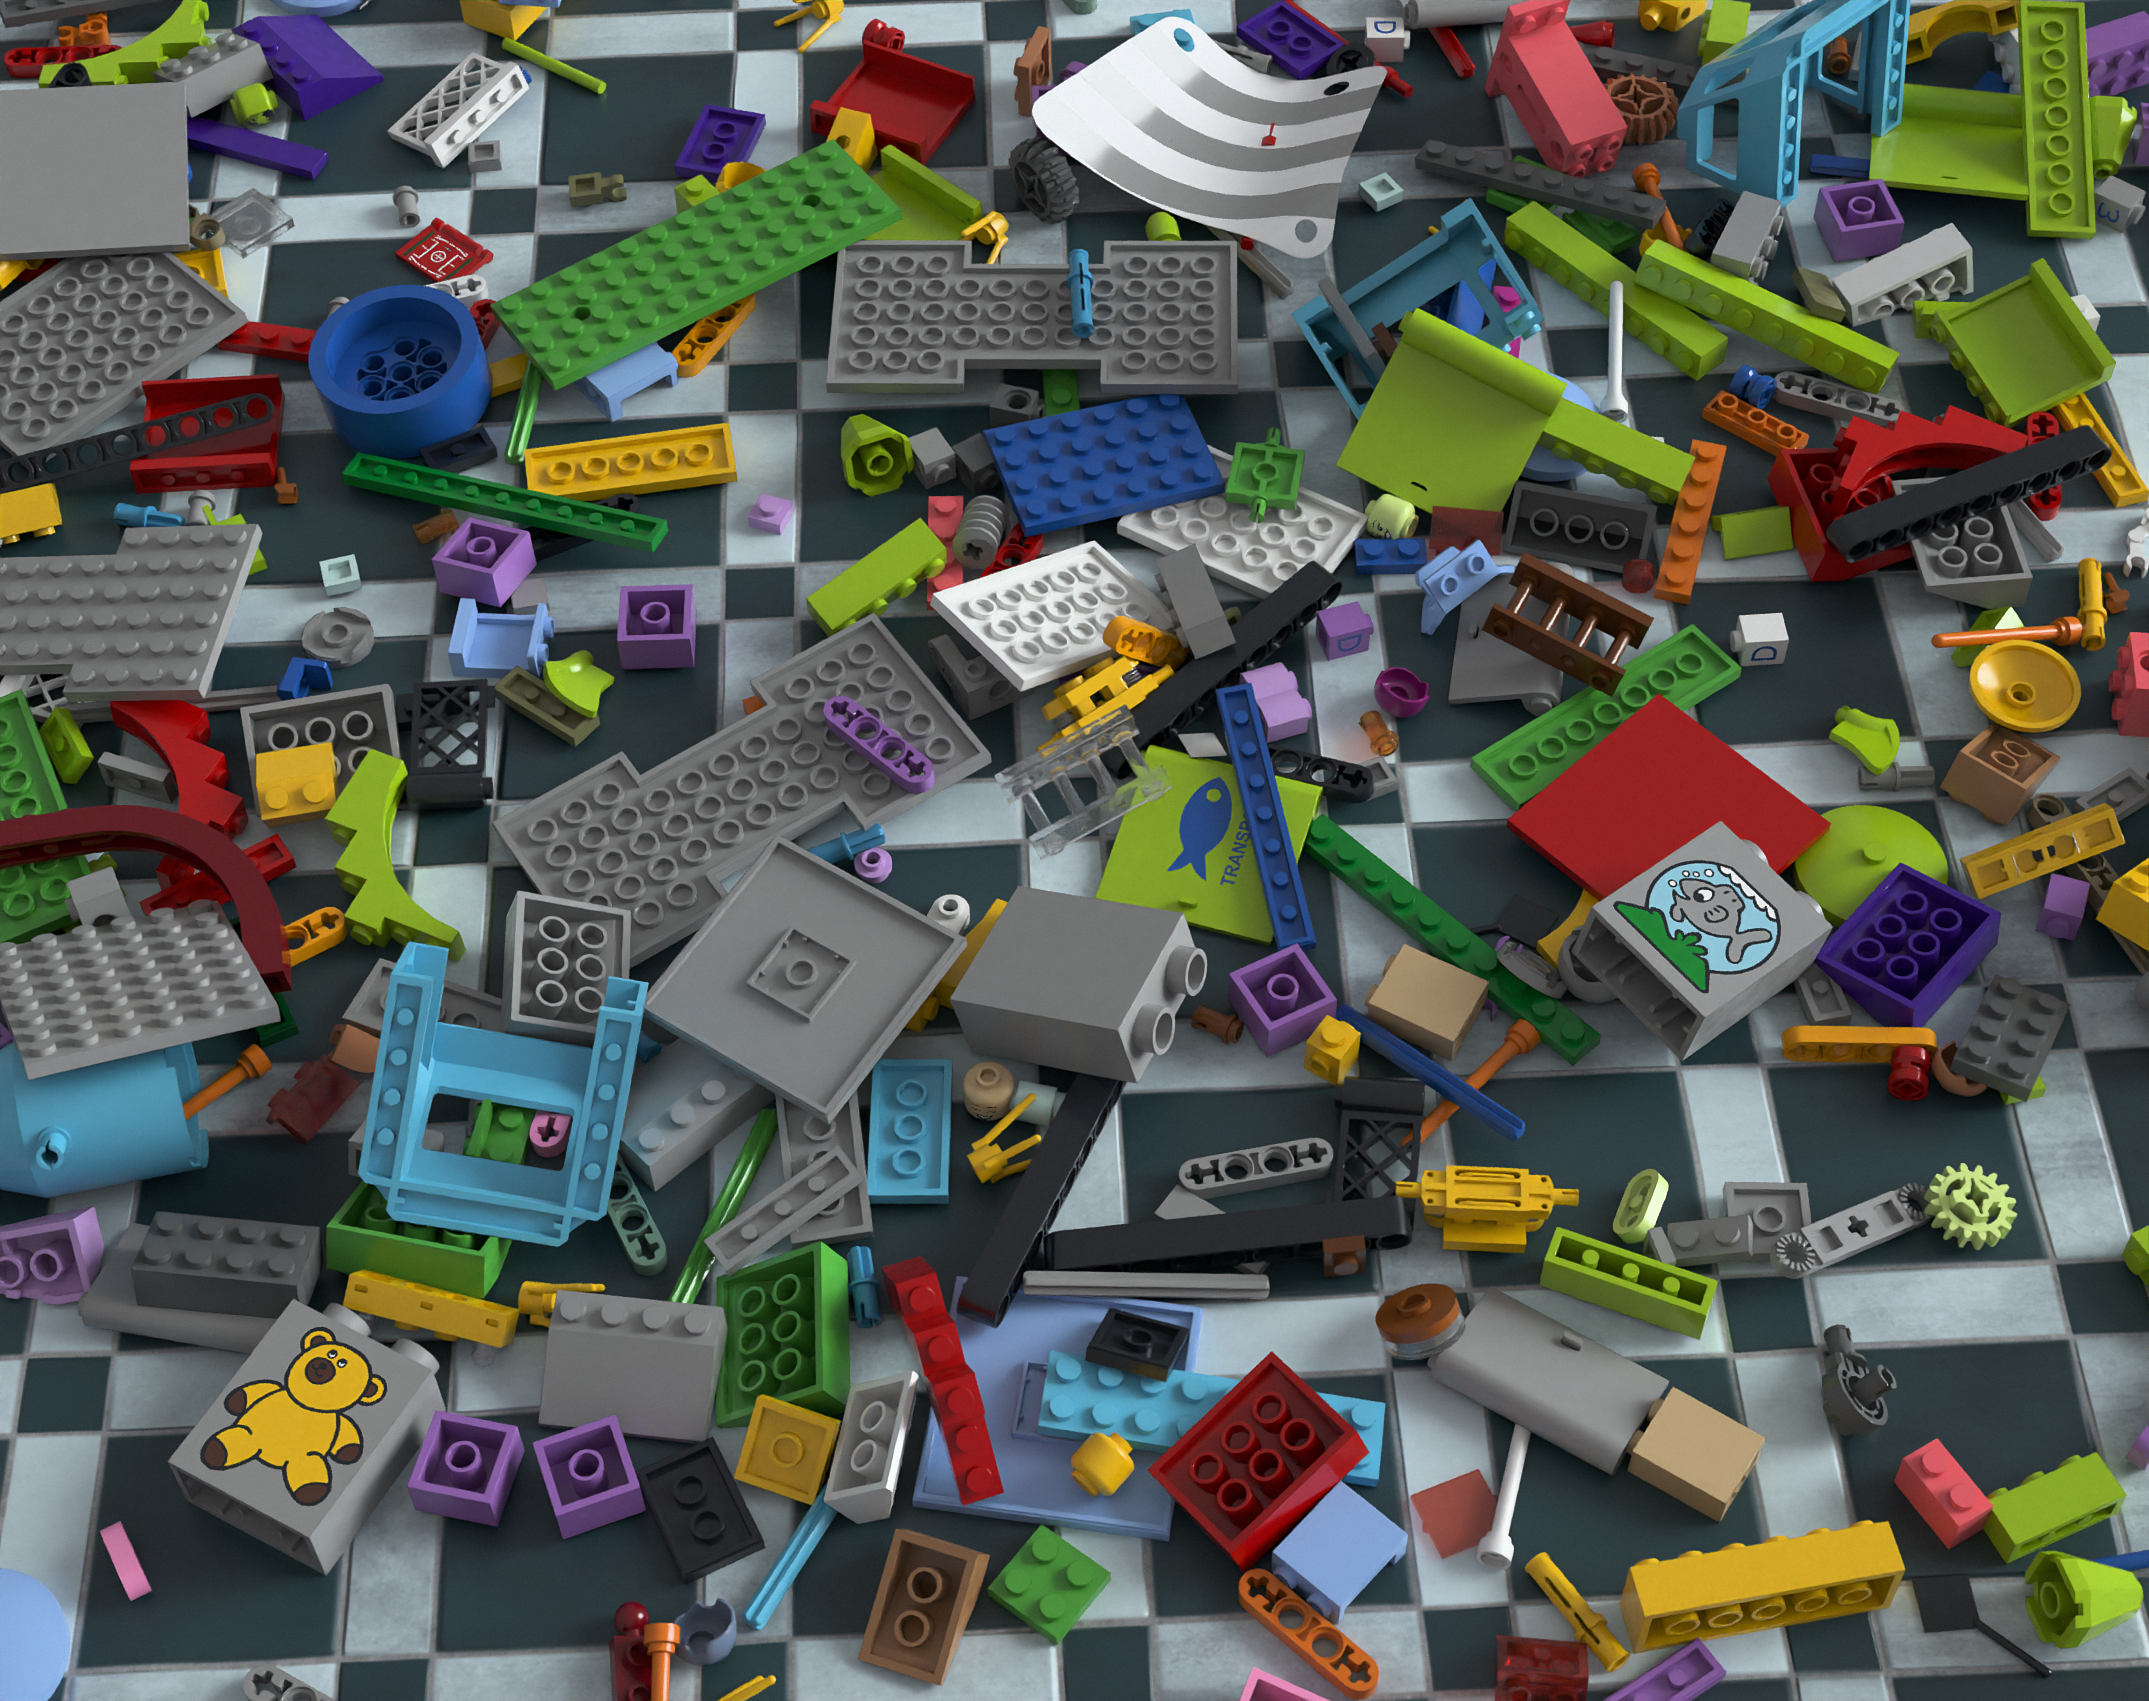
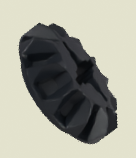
M1359 43L1342 46L1331 55L1326 67L1327 74L1332 76L1353 71V69L1347 70L1345 63L1352 66L1357 65L1358 69L1375 66L1376 58L1368 46ZM1339 82L1335 83L1334 86L1341 85L1344 89H1346L1349 86V83Z

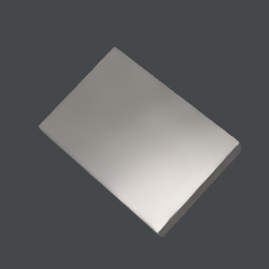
M1327 275L1318 281V287L1377 379L1380 380L1386 369L1385 363Z

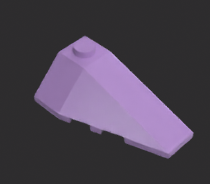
M95 1207L65 1211L0 1226V1293L6 1294L8 1298H33L42 1300V1303L53 1305L79 1301L81 1295L84 1292H88L101 1271L104 1242Z

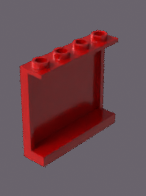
M864 40L862 43V61L827 103L815 99L809 106L811 131L828 137L840 107L871 115L879 155H881L883 148L891 144L925 166L976 101L975 78L972 75Z
M279 374L142 381V388L146 397L143 422L253 393L267 395L274 403L275 412L272 419L267 423L138 457V460H131L129 471L137 494L275 486L285 403ZM255 399L250 403L249 413L251 416L261 419L266 415L267 405L263 400ZM221 408L216 412L215 421L220 427L227 428L233 423L234 417L229 409ZM187 417L183 420L181 428L186 436L193 437L199 432L200 426L195 418ZM159 426L152 427L147 434L149 442L155 446L161 445L166 438L164 430Z

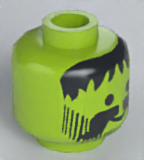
M254 83L234 90L233 99L229 100L237 124L243 123L248 129L273 122L275 118L274 110L279 108L274 91H267L261 83Z

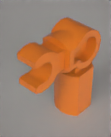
M107 11L86 14V23L79 24V27L76 28L72 26L58 27L60 46L109 45L111 41L107 29Z

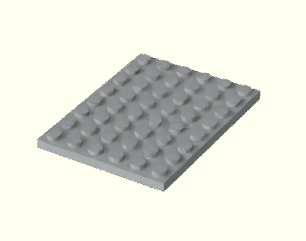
M171 252L65 258L0 302V445L13 457L80 439L144 394L142 381L167 379L248 323L245 312ZM50 454L47 457L46 462L57 454Z
M197 900L190 903L189 907L177 910L160 908L152 911L149 916L136 919L130 916L119 917L112 920L111 924L104 926L83 925L74 928L71 933L63 935L42 934L32 938L31 942L17 945L12 942L0 944V1006L28 1080L281 1021L278 1004L218 901Z

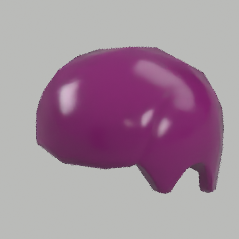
M1390 667L1381 671L1374 685V696L1383 711L1394 717L1407 718L1416 715L1426 705L1430 698L1428 695L1429 684L1421 682L1416 674L1404 667Z

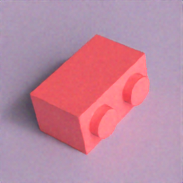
M1938 1438L1902 1459L1894 1483L1948 1550L1983 1530L1993 1505Z

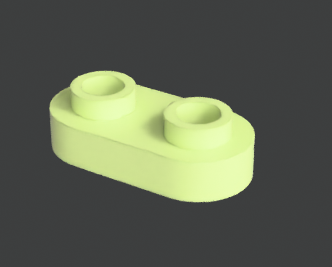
M1643 1170L1631 1179L1614 1218V1232L1628 1244L1645 1241L1648 1229L1654 1228L1663 1202L1666 1199L1668 1183L1656 1170Z

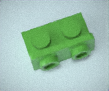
M491 1099L477 1103L473 1115L475 1127L472 1136H467L464 1141L462 1155L524 1165L531 1143L529 1136L530 1128L537 1110L491 1102Z

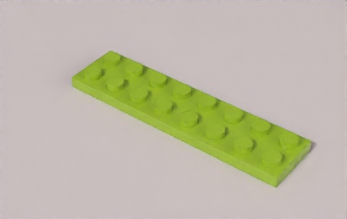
M2020 0L2017 5L2024 174L2029 187L2028 200L2026 201L2027 236L2093 239L2096 234L2085 6L2084 3Z

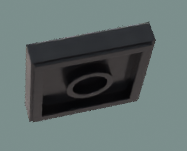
M1110 1308L1087 1347L1085 1361L1167 1382L1188 1342L1190 1329Z

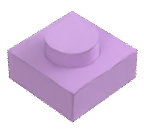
M761 493L748 515L749 527L781 535L794 512L793 501Z

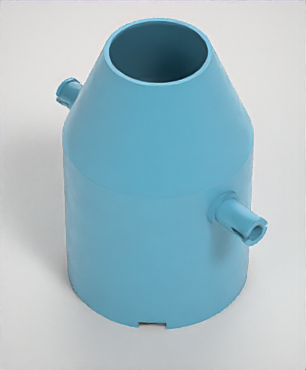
M14 1041L0 1050V1189L43 1198H53L205 1168L209 1158L208 1130L199 1129L198 1113L186 1121L182 1106L184 1102L202 1090L192 1043L188 1042L30 1080L27 1079Z

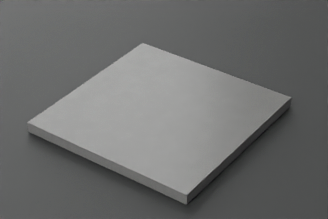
M185 82L0 90V261L190 251Z
M776 834L647 992L643 1016L823 1122L830 1124L967 947V940L958 933Z

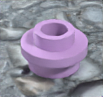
M881 848L869 849L856 856L854 861L855 871L867 883H880L887 878L892 870V858L887 851Z

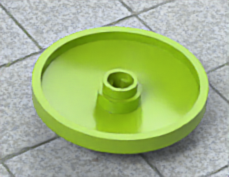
M1871 805L1845 806L1820 815L1831 823L1829 831L1792 863L1793 878L1798 891H1802L1814 898L1820 905L1825 919L1838 927L1851 916L1900 862L1945 885L1948 882V866L1944 852L1930 832L1904 814Z

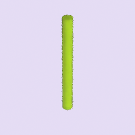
M505 38L502 42L504 50L592 91L602 94L606 89L605 82L510 38Z

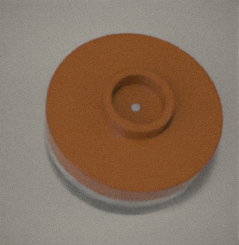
M1437 1283L1412 1286L1394 1294L1380 1306L1375 1317L1376 1325L1387 1352L1392 1357L1400 1360H1419L1439 1354L1455 1344L1463 1335L1466 1327V1322L1454 1291L1446 1285Z

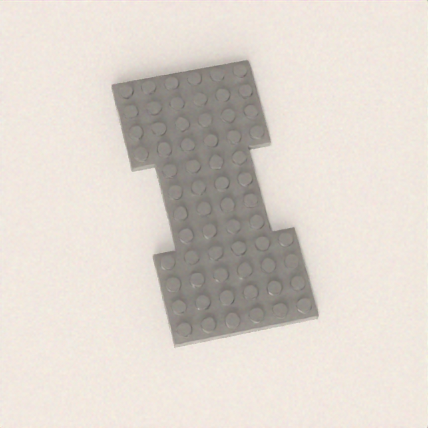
M860 240L838 251L826 378L827 393H964L965 369H1101L1100 394H1238L1237 241H1104L1103 264H1089V272L1093 275V286L1090 291L1094 330L1093 334L1087 338H1078L1072 333L1071 291L1067 287L1066 277L1069 274V264H971V240Z
M258 524L126 528L117 553L114 555L0 558V675L69 674L62 692L68 702L204 699L263 534ZM0 537V547H1L3 541H2V539H1V537Z
M875 613L868 615L750 680L752 691L764 705L761 709L641 775L623 751L492 822L495 832L540 895L631 910L630 969L699 930L728 894L719 881L753 863L776 834L792 841L844 810L849 813L860 829L866 832L875 823L885 824L992 763L990 752ZM836 696H847L853 699L927 757L933 765L935 782L931 789L920 794L906 791L830 731L826 726L823 712L825 703ZM846 712L845 714H843V716L846 719H848V715ZM863 729L858 732L856 737L867 740L872 738L876 732L872 729ZM889 749L882 754V757L886 760H894L901 755V751ZM910 770L911 777L917 775Z

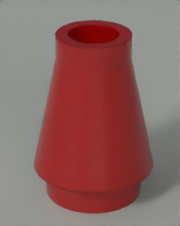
M1601 20L1579 26H1569L1577 41L1613 48L1614 23H1606V20Z

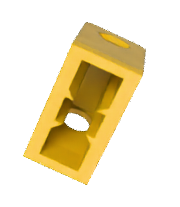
M1640 0L1637 15L1640 18L1641 25L1646 30L1653 31L1659 26L1668 31L1677 32L1705 11L1707 0Z
M840 107L826 142L834 139L867 173L878 155L871 115Z

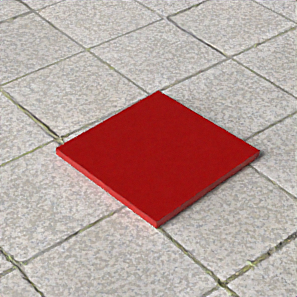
M1658 693L1508 818L1506 827L1598 901H1601L1719 821H1722L1740 839H1746L1755 843L1765 854L1769 867L1778 875L1829 831L1831 823Z

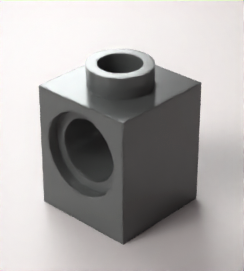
M999 383L989 406L990 429L1042 418L1043 406H1039V391Z
M980 433L951 447L955 452L956 475L974 495L986 489H992L1001 482L985 438Z

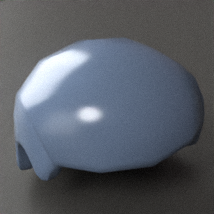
M718 1598L713 1606H706L696 1601L687 1613L678 1616L673 1624L680 1626V1645L675 1646V1654L690 1664L705 1666L722 1661L729 1655L736 1644L737 1623L735 1611L722 1598Z

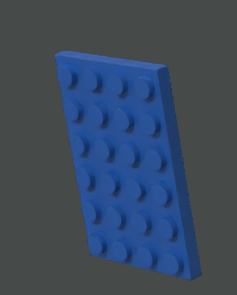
M1151 394L984 430V438L993 457L995 468L1025 537L1225 493V481L1183 394Z

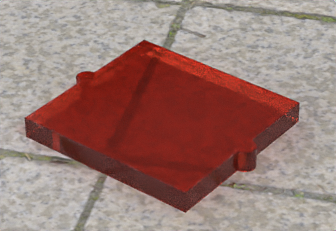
M1477 1469L1411 1495L1410 1499L1423 1522L1422 1531L1429 1533L1438 1553L1444 1559L1479 1545L1480 1539L1485 1537L1486 1533L1492 1529L1499 1497L1492 1495L1480 1470Z

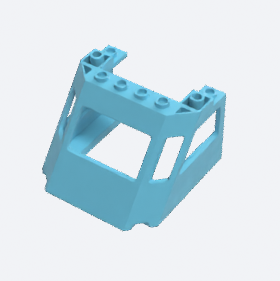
M1813 0L1782 12L1701 67L1685 95L1677 114V137L1687 142L1686 169L1739 195H1742L1743 191L1782 201L1780 207L1782 209L1796 199L1798 194L1802 100L1805 91L1813 87L1858 108L1857 113L1861 115L1866 112L1872 114L1871 134L1879 137L1884 136L1901 124L1911 0ZM1862 20L1858 92L1822 76L1823 46ZM1752 66L1743 81L1718 89ZM1733 98H1737L1739 101L1736 177L1705 162L1712 157L1714 105Z
M1471 198L1440 217L1442 230L1341 294L1369 339L1375 336L1371 328L1380 322H1383L1386 328L1390 327L1402 319L1407 310L1413 312L1416 308L1421 307L1459 281H1464L1490 320L1488 326L1473 336L1506 353L1512 350L1509 343L1520 336L1524 341L1542 330L1539 323L1544 321V317L1537 308V303ZM1490 260L1496 261L1521 299V303L1509 312L1502 310L1478 274V269ZM1319 295L1293 312L1292 316L1359 421L1368 402L1363 405L1357 403L1336 369L1334 361L1347 353H1351L1373 390H1375L1379 380L1360 354L1330 304L1322 295Z
M408 942L390 974L358 1174L365 1183L374 1184L387 1200L386 1211L393 1220L559 1247L568 1241L570 1231L587 1220L597 1221L607 1213L649 983L609 976L604 1006H601L593 1048L438 1022L449 948ZM440 1093L482 1101L491 1099V1102L572 1116L573 1122L563 1169L555 1171L424 1149L422 1142L433 1096Z

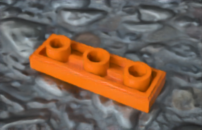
M1723 390L1705 406L1702 412V418L1776 457L1780 449H1803L1808 443V434Z

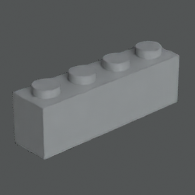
M1196 544L1157 559L1156 562L1161 573L1154 576L1183 649L1190 647L1195 659H1199L1236 643Z

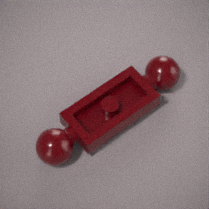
M629 1601L620 1605L614 1615L615 1628L623 1636L614 1635L609 1642L612 1701H651L652 1656L648 1655V1647L644 1646V1636L641 1635L644 1632V1626L649 1624V1613L641 1603Z

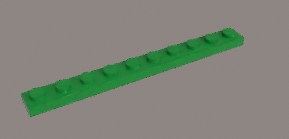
M360 452L357 453L342 472L343 481L346 485L654 553L669 531L667 520Z
M1323 813L1310 823L1302 848L1304 851L1440 960L1488 981L1487 998L1516 1021L1523 1019L1532 1024L1538 1031L1541 1041L1569 1064L1574 1066L1600 1044L1601 1034L1560 1001L1534 989L1514 975L1499 961L1496 956L1497 951Z

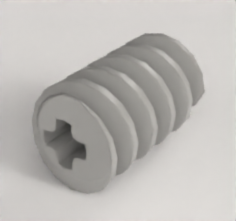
M977 496L970 500L965 507L952 545L954 556L965 567L982 570L989 567L994 561L1009 516L1007 506L1001 500L993 496Z

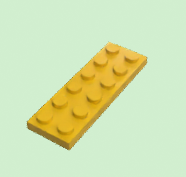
M729 423L524 450L528 490L583 502L606 499L621 493L638 495L738 481Z

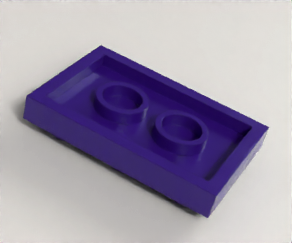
M1283 0L1276 2L1236 27V36L1259 53L1271 55L1273 63L1297 80H1303L1326 66L1331 55L1342 46H1345V43Z
M705 104L674 165L675 175L694 178L701 174L708 181L717 183L722 168L727 163L748 162L766 126L765 114Z

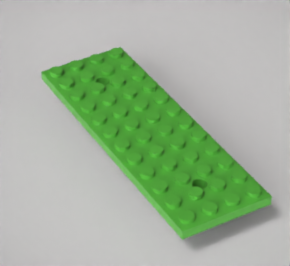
M832 139L491 304L490 307L494 317L556 391L902 220L901 209Z

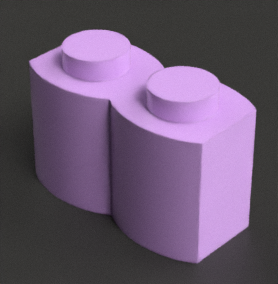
M1279 662L1240 673L1239 685L1252 683L1266 743L1307 732L1308 721L1312 718V710L1309 701L1306 698H1302L1298 693L1297 680L1292 671L1288 672L1286 667Z

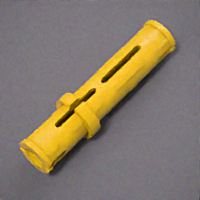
M2095 558L2082 559L2077 566L2080 601L2077 619L2082 626L2081 645L2083 648L2086 647L2088 651L2100 650L2106 643L2104 624L2107 621V613L2102 603L2101 562H2097Z
M1547 1552L1539 1553L1527 1563L1525 1571L1532 1576L1551 1602L1574 1628V1636L1579 1643H1586L1609 1673L1616 1671L1629 1659L1630 1654L1606 1627L1608 1621L1601 1613L1595 1614L1575 1587L1550 1559Z

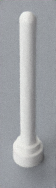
M1613 281L1610 284L1608 394L1600 404V412L1603 416L1621 423L1628 417V402L1621 395L1623 284L1620 281Z
M1516 1423L1492 1529L1486 1533L1485 1537L1480 1539L1476 1559L1481 1565L1499 1570L1508 1569L1513 1557L1514 1546L1511 1544V1538L1508 1534L1531 1435L1529 1430Z

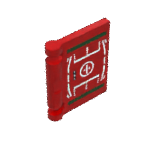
M435 218L431 225L395 252L396 258L435 283L472 275L485 263H490L494 257L491 251L483 250V246L449 224L445 225L444 221L440 218Z

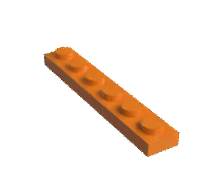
M1692 440L1689 454L1694 456L1695 460L1679 492L1653 598L1689 605L1727 446Z

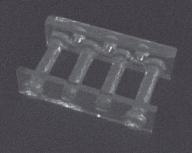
M1126 704L994 775L1009 804L1020 799L1038 832L1030 836L1029 839L1040 860L1049 855L1060 853L1067 845L1144 803L1161 798L1165 792L1172 789L1163 766L1161 765L1150 771L1133 742L1132 737L1140 732ZM1115 746L1120 747L1137 776V779L1118 789L1099 757L1100 754ZM1082 764L1087 765L1104 794L1102 798L1085 807L1066 775L1067 772ZM1049 782H1054L1071 812L1070 815L1052 825L1033 793L1034 790Z

